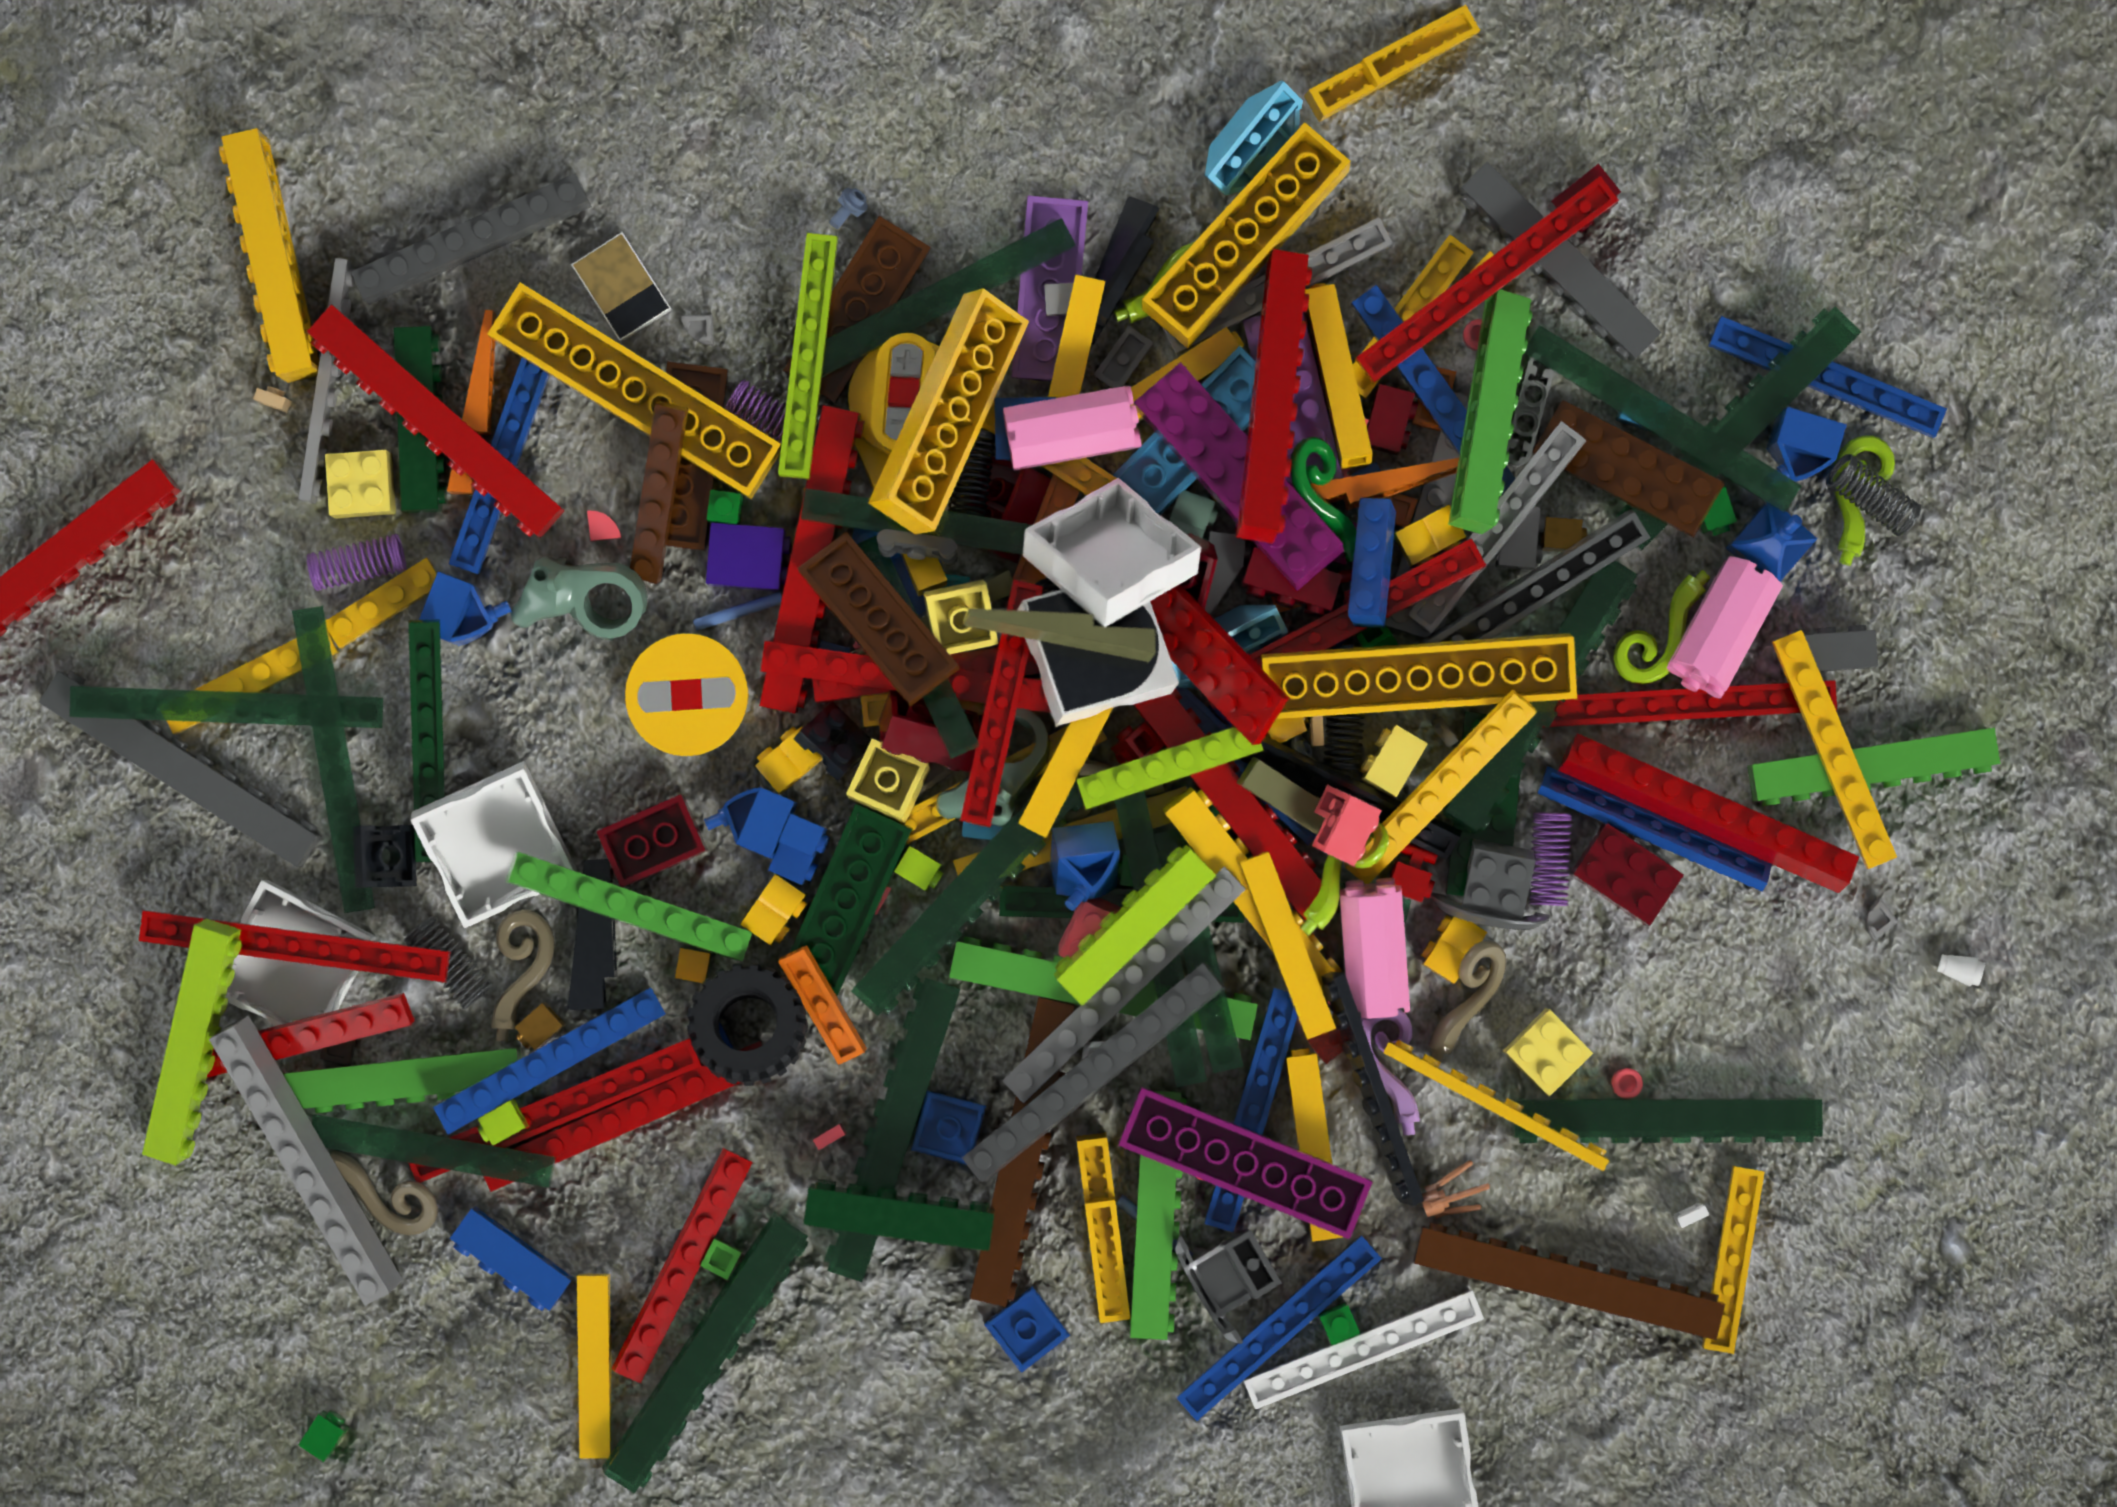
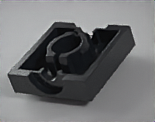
M832 702L802 728L794 737V740L805 751L809 749L813 754L819 753L823 757L822 763L827 766L826 771L838 782L862 760L871 738ZM844 731L846 734L838 744L831 746L829 744L831 740L834 741Z
M413 825L353 826L355 888L417 886L415 828ZM384 848L390 852V861L387 865L382 860Z

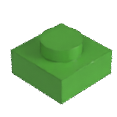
M715 1237L700 1266L728 1280L742 1251Z

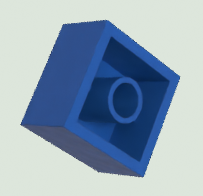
M1786 407L1777 413L1766 449L1778 464V467H1776L1777 471L1764 477L1768 488L1782 481L1784 483L1802 481L1832 464L1837 459L1847 424L1791 407Z
M1769 499L1763 503L1725 548L1735 557L1755 563L1757 566L1754 570L1760 574L1765 569L1781 582L1818 538L1801 525L1803 523L1801 517L1796 514L1791 516L1774 500Z
M437 572L419 620L440 619V639L461 646L477 640L492 629L493 624L499 621V617L512 612L508 601L495 606L491 604L487 606L480 588L444 573Z
M758 787L732 797L725 802L723 808L719 809L717 814L705 818L704 821L708 830L720 825H724V827L729 825L737 845L773 859L780 844L778 842L790 813L794 814L798 803Z
M1113 821L1052 828L1050 856L1052 877L1056 894L1070 896L1065 902L1066 907L1070 910H1075L1081 902L1101 897L1117 887L1120 849Z

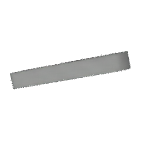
M1546 351L1535 352L1529 358L1518 394V404L1513 412L1511 423L1514 424L1513 434L1520 438H1530V442L1528 443L1525 440L1522 442L1521 452L1525 453V457H1520L1518 461L1513 460V454L1509 453L1507 464L1512 467L1523 466L1532 455L1556 366L1554 357ZM1540 358H1544L1545 364L1549 366V369L1543 370L1540 380H1546V384L1538 380H1528L1529 375L1533 378L1536 376L1538 368L1533 365V361L1538 362ZM1535 386L1539 388L1542 394L1539 402L1531 403L1525 398V390L1528 387ZM1526 415L1533 420L1534 425L1531 431L1522 432L1518 429L1517 419L1520 416ZM1511 436L1507 445L1508 452L1509 449H1514L1517 446L1518 439H1512Z

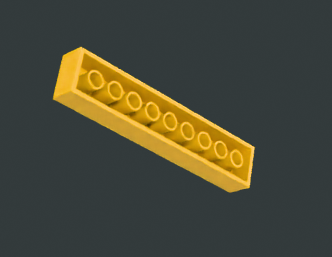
M519 282L487 333L494 341L649 437L651 436L655 404L662 401L689 408L681 456L751 500L781 453V443Z
M1570 633L1261 654L1262 669L1289 696L1288 701L1276 719L1499 704L1512 689L1528 702L1577 699L1574 636Z

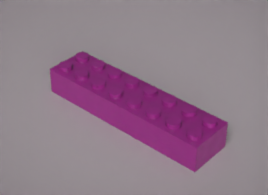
M1180 362L1134 401V404L1136 405L1137 412L1238 524L1247 436ZM1285 479L1284 486L1289 487L1286 505L1281 507V514L1286 515L1283 533L1277 534L1273 544L1252 541L1298 591L1344 551L1340 539Z
M1142 1086L1118 1142V1146L1349 1240L1373 1183L1369 1178Z

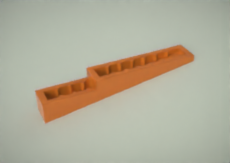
M485 310L462 417V420L479 435H491L496 341L488 336L487 333L497 319V314L493 310ZM451 469L447 492L457 495H473L475 489L470 484L474 480L466 472L460 476Z
M1459 458L1335 479L1323 486L1312 483L1311 486L1319 496L1330 504L1343 500L1347 511L1359 507L1360 498L1383 499L1456 474Z

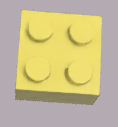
M387 450L325 454L329 516L339 519L396 514L392 453Z
M984 580L923 592L931 633L949 654L999 644L996 632L964 626V617L968 609L992 610L987 584Z
M1394 725L1390 729L1382 730L1374 744L1379 747L1374 756L1372 754L1367 756L1360 770L1363 773L1361 781L1393 798L1398 796L1428 743L1398 725Z
M871 739L846 795L851 801L906 824L931 769L928 763L920 762L912 756L891 754L881 748L879 741Z
M1546 1008L1502 1051L1549 1097L1593 1054L1550 1009Z

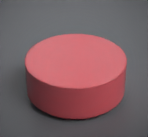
M1482 319L1469 322L1463 331L1465 345L1474 351H1477Z
M1622 1068L1617 1070L1612 1076L1611 1087L1617 1096L1631 1099L1641 1092L1643 1080L1636 1070Z

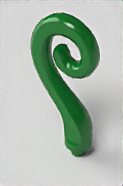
M1306 437L1295 445L1291 453L1290 475L1292 484L1297 493L1343 543V552L1347 563L1353 562L1356 541L1355 526L1344 513L1319 496L1309 482L1310 480L1315 485L1323 486L1333 479L1337 466L1335 454L1325 440L1318 437ZM1315 452L1320 456L1323 463L1321 471L1316 465L1306 467L1309 454Z

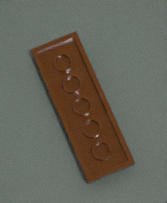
M878 216L831 294L820 395L835 404L931 250L930 246L881 216ZM792 357L783 370L789 376Z
M667 361L666 373L724 408L728 369ZM682 456L667 546L705 551L709 525L707 521L710 490H713L715 477Z
M1562 400L1532 452L1533 455L1536 454L1561 421L1586 439V442L1563 471L1694 538L1722 490L1724 482Z
M847 532L797 568L800 575L910 707L959 670L955 660Z

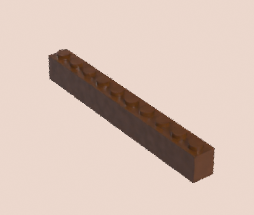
M1038 997L1025 1058L1074 1012L1073 1004ZM1059 1069L1025 1103L1016 1096L1011 1118L1064 1076L1065 1072H1061ZM1052 1132L1044 1134L998 1172L990 1209H995L989 1251H980L970 1299L1006 1307L1007 1300H1014L1017 1283L1012 1282L1014 1269L1021 1270L1024 1252H1019L1021 1239L1026 1241L1028 1239L1031 1222H1026L1025 1220L1028 1209L1034 1210L1038 1192L1032 1191L1035 1179L1041 1180L1045 1162H1041L1039 1159L1041 1150H1048Z
M1430 1222L1429 1227H1421L1413 1260L1414 1264L1717 1340L1725 1303L1718 1301L1719 1295L1701 1291L1700 1296L1688 1293L1689 1287L1670 1283L1669 1288L1657 1285L1658 1279L1640 1275L1639 1280L1627 1278L1628 1272L1615 1268H1610L1609 1273L1597 1270L1598 1264L1580 1260L1579 1265L1568 1263L1567 1256L1550 1252L1549 1258L1537 1255L1538 1249L1520 1245L1519 1250L1507 1247V1241L1490 1237L1489 1242L1477 1240L1478 1234L1465 1230H1460L1459 1235L1447 1232L1448 1226Z

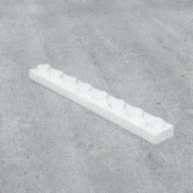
M1471 1289L1362 1332L1333 1346L1329 1345L1248 1377L1244 1380V1383L1256 1410L1481 1321L1484 1318L1474 1292Z

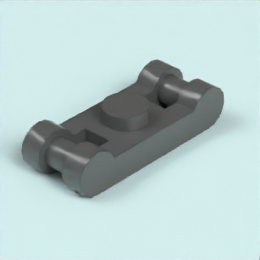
M884 529L877 535L879 552L884 557H892L896 553L907 554L908 557L916 560H923L925 557L940 559L941 563L946 566H952L958 560L957 546L951 538L913 534L911 532Z

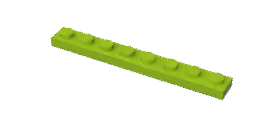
M806 234L778 475L782 477L810 479L838 237L833 235Z

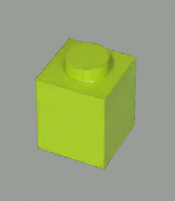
M912 846L908 847L894 870L896 874L924 891H927L929 886L934 889L944 874L939 871L942 866L940 863Z
M515 1099L478 1118L480 1125L477 1128L485 1142L490 1141L493 1146L529 1125Z

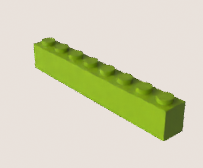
M205 919L194 925L142 1155L176 1166L189 1158L193 1153L195 1141L192 1140L194 1130L199 1126L202 1117L201 1112H199L200 1104L208 1091V1084H206L207 1074L211 1071L215 1061V1056L212 1055L214 1047L209 1039L221 1030V1027H219L220 1018L227 1009L228 999L225 998L226 992L234 979L235 970L232 969L234 958L238 956L242 944L239 940L240 929L210 919Z

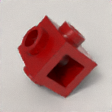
M1143 722L1134 728L1128 725L1116 735L1119 741L1111 747V750L1115 753L1117 761L1120 764H1124L1157 753L1164 746V743L1149 725Z

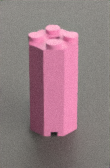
M1122 386L1003 408L1004 424L1013 470L1141 447L1139 429H1134L1139 420L1136 405H1132L1134 402L1131 386Z
M1729 556L1723 562L1668 663L1667 670L1682 678L1681 684L1685 688L1694 692L1701 689L1713 697L1722 698L1783 587L1771 572L1764 569L1763 573L1760 574L1754 570L1757 566L1755 563Z
M1394 878L1377 879L1376 883L1364 884L1362 880L1345 882V888L1340 889L1345 975L1357 1010L1361 1012V1018L1366 1019L1394 1017L1398 1015V1009L1403 1007L1404 1013L1410 1012L1401 885H1395Z

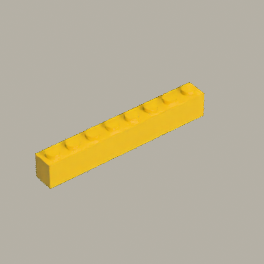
M1189 787L1162 808L1163 812L1198 857L1215 874L1223 867H1226L1246 888L1234 900V903L1271 949L1239 863L1247 859L1245 855L1249 853V850L1239 838L1233 841L1228 835L1227 831L1231 827L1221 814L1214 817L1208 809L1212 803L1204 792L1200 790L1196 793L1192 787ZM1292 910L1322 990L1323 982L1321 976L1329 972L1341 973L1342 970L1332 957L1327 960L1319 951L1324 947L1313 933L1307 936L1300 929L1304 921L1295 910Z

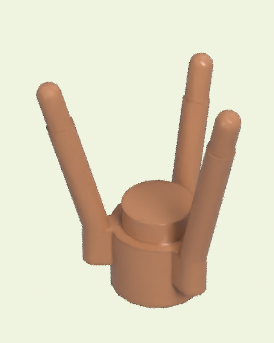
M1471 1160L1460 1165L1437 1182L1424 1187L1426 1192L1422 1194L1424 1199L1422 1204L1427 1218L1435 1215L1437 1219L1445 1215L1481 1210L1480 1204L1447 1207H1450V1202L1488 1190L1490 1188L1488 1183L1449 1196L1445 1195L1443 1189L1437 1191V1189L1473 1165Z

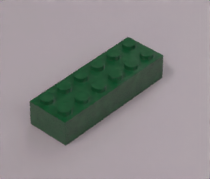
M818 1179L816 1184L812 1183L808 1187L803 1225L989 1251L995 1214V1209L989 1208L990 1203L971 1201L970 1206L958 1204V1198L941 1196L940 1201L928 1200V1194L910 1192L909 1197L898 1196V1190L890 1188H879L878 1193L866 1191V1185L849 1183L847 1188L836 1187V1181Z

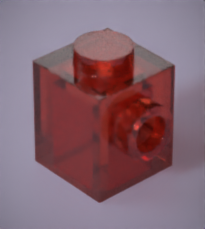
M1337 1028L1308 1040L1306 1038V1041L1325 1064H1328L1343 1052V1039Z

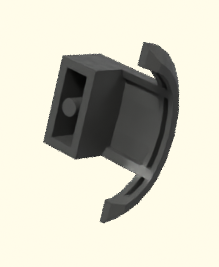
M1473 839L1467 864L1468 877L1462 904L1460 905L1450 900L1444 894L1431 893L1432 900L1442 911L1454 917L1486 926L1529 930L1548 922L1550 915L1537 912L1531 916H1523L1536 862L1534 850Z
M1244 1229L1194 1260L1182 1236L1178 1237L1175 1253L1205 1309L1227 1340L1242 1344L1241 1337L1225 1314L1249 1299H1257L1282 1284L1250 1229Z

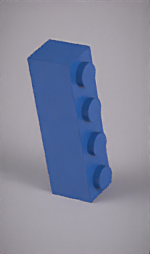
M1360 498L1348 616L1354 627L1385 628L1396 522V510L1391 499Z
M476 1206L470 1209L450 1237L455 1242L453 1247L466 1257L470 1254L480 1260L478 1265L484 1271L491 1275L495 1272L505 1279L503 1281L504 1285L516 1293L521 1290L530 1297L528 1302L541 1311L544 1308L550 1311L574 1280L573 1276Z

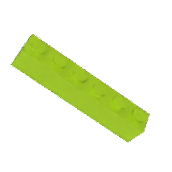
M1236 727L1076 779V783L1085 810L1262 752L1263 747L1262 744L1252 745Z
M1187 845L1183 848L1177 847L1166 859L1168 863L1161 870L1158 868L1153 870L1145 878L1144 882L1146 884L1138 892L1134 890L1122 901L1124 906L1116 914L1114 912L1109 913L1100 922L1101 928L1094 935L1090 933L1077 945L1079 950L1071 957L1069 955L1065 956L1056 965L1055 969L1057 971L1053 974L1056 980L1082 1006L1216 876Z

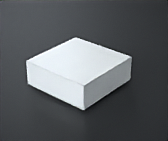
M1698 1202L1675 1213L1673 1218L1676 1225L1683 1228L1709 1216L1706 1206Z

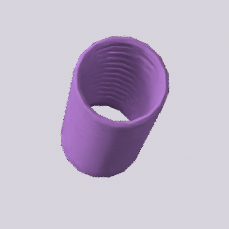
M743 379L738 384L725 406L727 411L735 416L737 415L743 421H745L748 412L761 394L760 388L754 394L746 411L740 416L743 407L756 388L753 385L746 394L739 409L734 413L735 408L750 385V382L746 381V379ZM765 392L745 422L782 444L783 429L776 438L775 435L784 422L785 411L776 428L770 434L769 432L785 406L784 403L780 405L770 424L763 431L766 422L779 403L778 399L773 403L764 421L758 428L759 420L771 404L773 396L768 398L757 419L751 424L754 415L767 397V392ZM816 424L814 443L816 440L819 424Z
M396 533L392 534L391 537L386 536V544L393 566L392 570L388 564L384 540L382 537L379 538L382 556L386 565V573L382 567L376 539L373 538L372 543L379 566V574L375 568L370 542L366 540V549L372 566V575L368 569L364 545L361 541L359 542V550L366 570V577L362 572L358 548L355 543L352 544L355 562L359 571V579L355 573L353 556L349 545L346 544L345 549L352 572V580L348 574L344 550L339 546V555L346 575V581L342 577L338 553L333 547L332 556L339 576V584L335 578L330 551L326 549L325 555L332 577V585L328 579L323 552L319 551L318 553L321 569L326 581L325 586L322 581L317 555L314 552L308 553L307 567L314 589L321 591L322 588L327 589L328 585L333 588L335 584L340 587L341 583L347 585L348 580L350 583H354L355 579L358 582L362 578L364 580H367L368 577L373 579L375 574L378 577L382 573L387 576L388 572L394 574L395 570L399 573L405 572L406 560L399 536Z
M1534 812V820L1532 822L1544 825L1533 826L1532 829L1545 832H1536L1532 836L1546 839H1534L1531 842L1547 846H1533L1531 849L1539 852H1548L1534 853L1535 858L1548 860H1536L1535 865L1545 867H1534V872L1542 873L1533 874L1532 878L1542 880L1531 881V885L1543 887L1531 888L1530 891L1544 894L1530 895L1529 904L1568 906V900L1546 898L1569 896L1568 893L1545 891L1568 890V886L1544 883H1568L1569 880L1544 876L1570 875L1568 872L1551 871L1548 869H1569L1568 865L1550 863L1569 862L1570 859L1549 856L1570 855L1571 853L1548 849L1570 848L1571 846L1547 842L1571 841V839L1546 835H1569L1571 832L1545 828H1570L1571 825L1544 821H1571L1572 815L1566 813Z

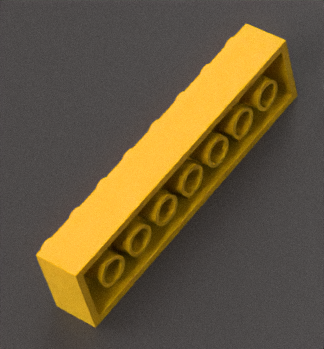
M1304 122L1142 299V310L1188 349L1268 262L1272 249H1279L1349 173L1351 161Z
M258 128L221 136L223 146H219V153L222 163L228 165L230 173L229 176H226V183L229 193L235 195L237 204L233 206V214L236 223H241L244 234L239 236L243 253H248L250 265H246L247 275L250 283H255L257 294L253 295V301L257 313L262 312L264 324L260 325V331L264 343L268 342L271 354H267L269 369L271 373L275 372L277 377H280L287 383L316 377L320 358L318 350L310 343L313 337L307 333L312 324L270 141Z
M984 288L963 294L868 501L869 504L913 534L936 530L1029 323L1027 319Z

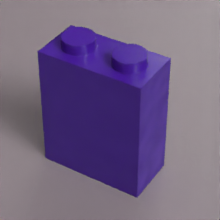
M711 523L706 584L716 587L781 592L788 572V567L783 566L784 554H790L791 536H786L784 528Z

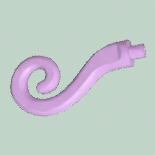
M1398 1009V1015L1394 1017L1360 1018L1371 1050L1372 1028L1377 1022L1382 1020H1390L1396 1023L1400 1031L1397 1039L1410 1044L1413 1032L1412 1025L1406 1013L1401 1009ZM1381 1031L1376 1034L1375 1042L1379 1050L1384 1052L1390 1040ZM1372 1050L1383 1085L1392 1100L1397 1124L1402 1123L1403 1136L1415 1135L1414 1122H1420V1117L1413 1094L1400 1079L1377 1059Z

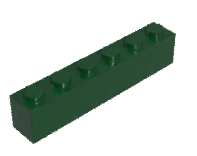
M431 326L394 328L395 361L443 402L442 395H438L437 383L442 382L441 365L436 364V352L441 351L440 335L435 334V330ZM397 412L401 511L405 513L443 512L442 504H447L446 486L441 485V474L446 473L445 456H437L424 444L428 439L422 433L418 432L415 436L401 423L405 418Z

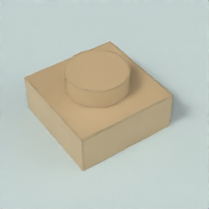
M267 386L266 391L257 388L253 400L260 404L288 413L291 401L284 397V391L271 386Z

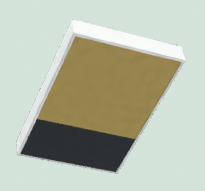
M623 232L571 264L620 342L672 310Z

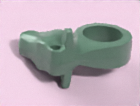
M544 556L535 561L522 595L512 607L511 618L519 627L527 628L541 619L570 613L573 619L590 635L599 639L613 641L615 637L624 636L636 627L642 614L646 612L648 595L644 581L626 565L620 563H594L568 566L567 557H558L556 560L550 556ZM603 583L618 585L630 596L632 612L626 617L616 620L602 617L596 613L590 604L589 590Z
M1017 708L1013 725H1022L1030 729L1036 736L1035 747L1032 753L1024 760L1004 764L991 823L998 827H1004L1010 822L1011 816L1016 809L1014 803L1016 798L1038 775L1050 756V738L1046 726L1034 712L1027 709ZM969 776L955 788L943 791L937 797L936 809L942 817L946 819L960 818Z

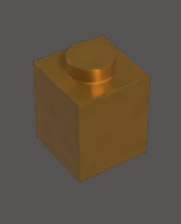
M1545 517L1544 531L1541 533L1542 550L1563 552L1587 537V527H1582L1583 519Z
M543 1002L515 1026V1029L519 1032L516 1037L525 1048L529 1049L532 1047L534 1050H537L566 1024L546 1002Z

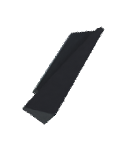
M1128 197L1095 276V279L1106 282L1092 345L1097 341L1113 311L1118 306L1154 246V240L1146 236L1158 216L1160 208L1134 197Z
M593 859L584 862L583 874L613 884L608 859ZM579 907L568 1008L570 1010L607 1008L605 978L618 977L615 919Z

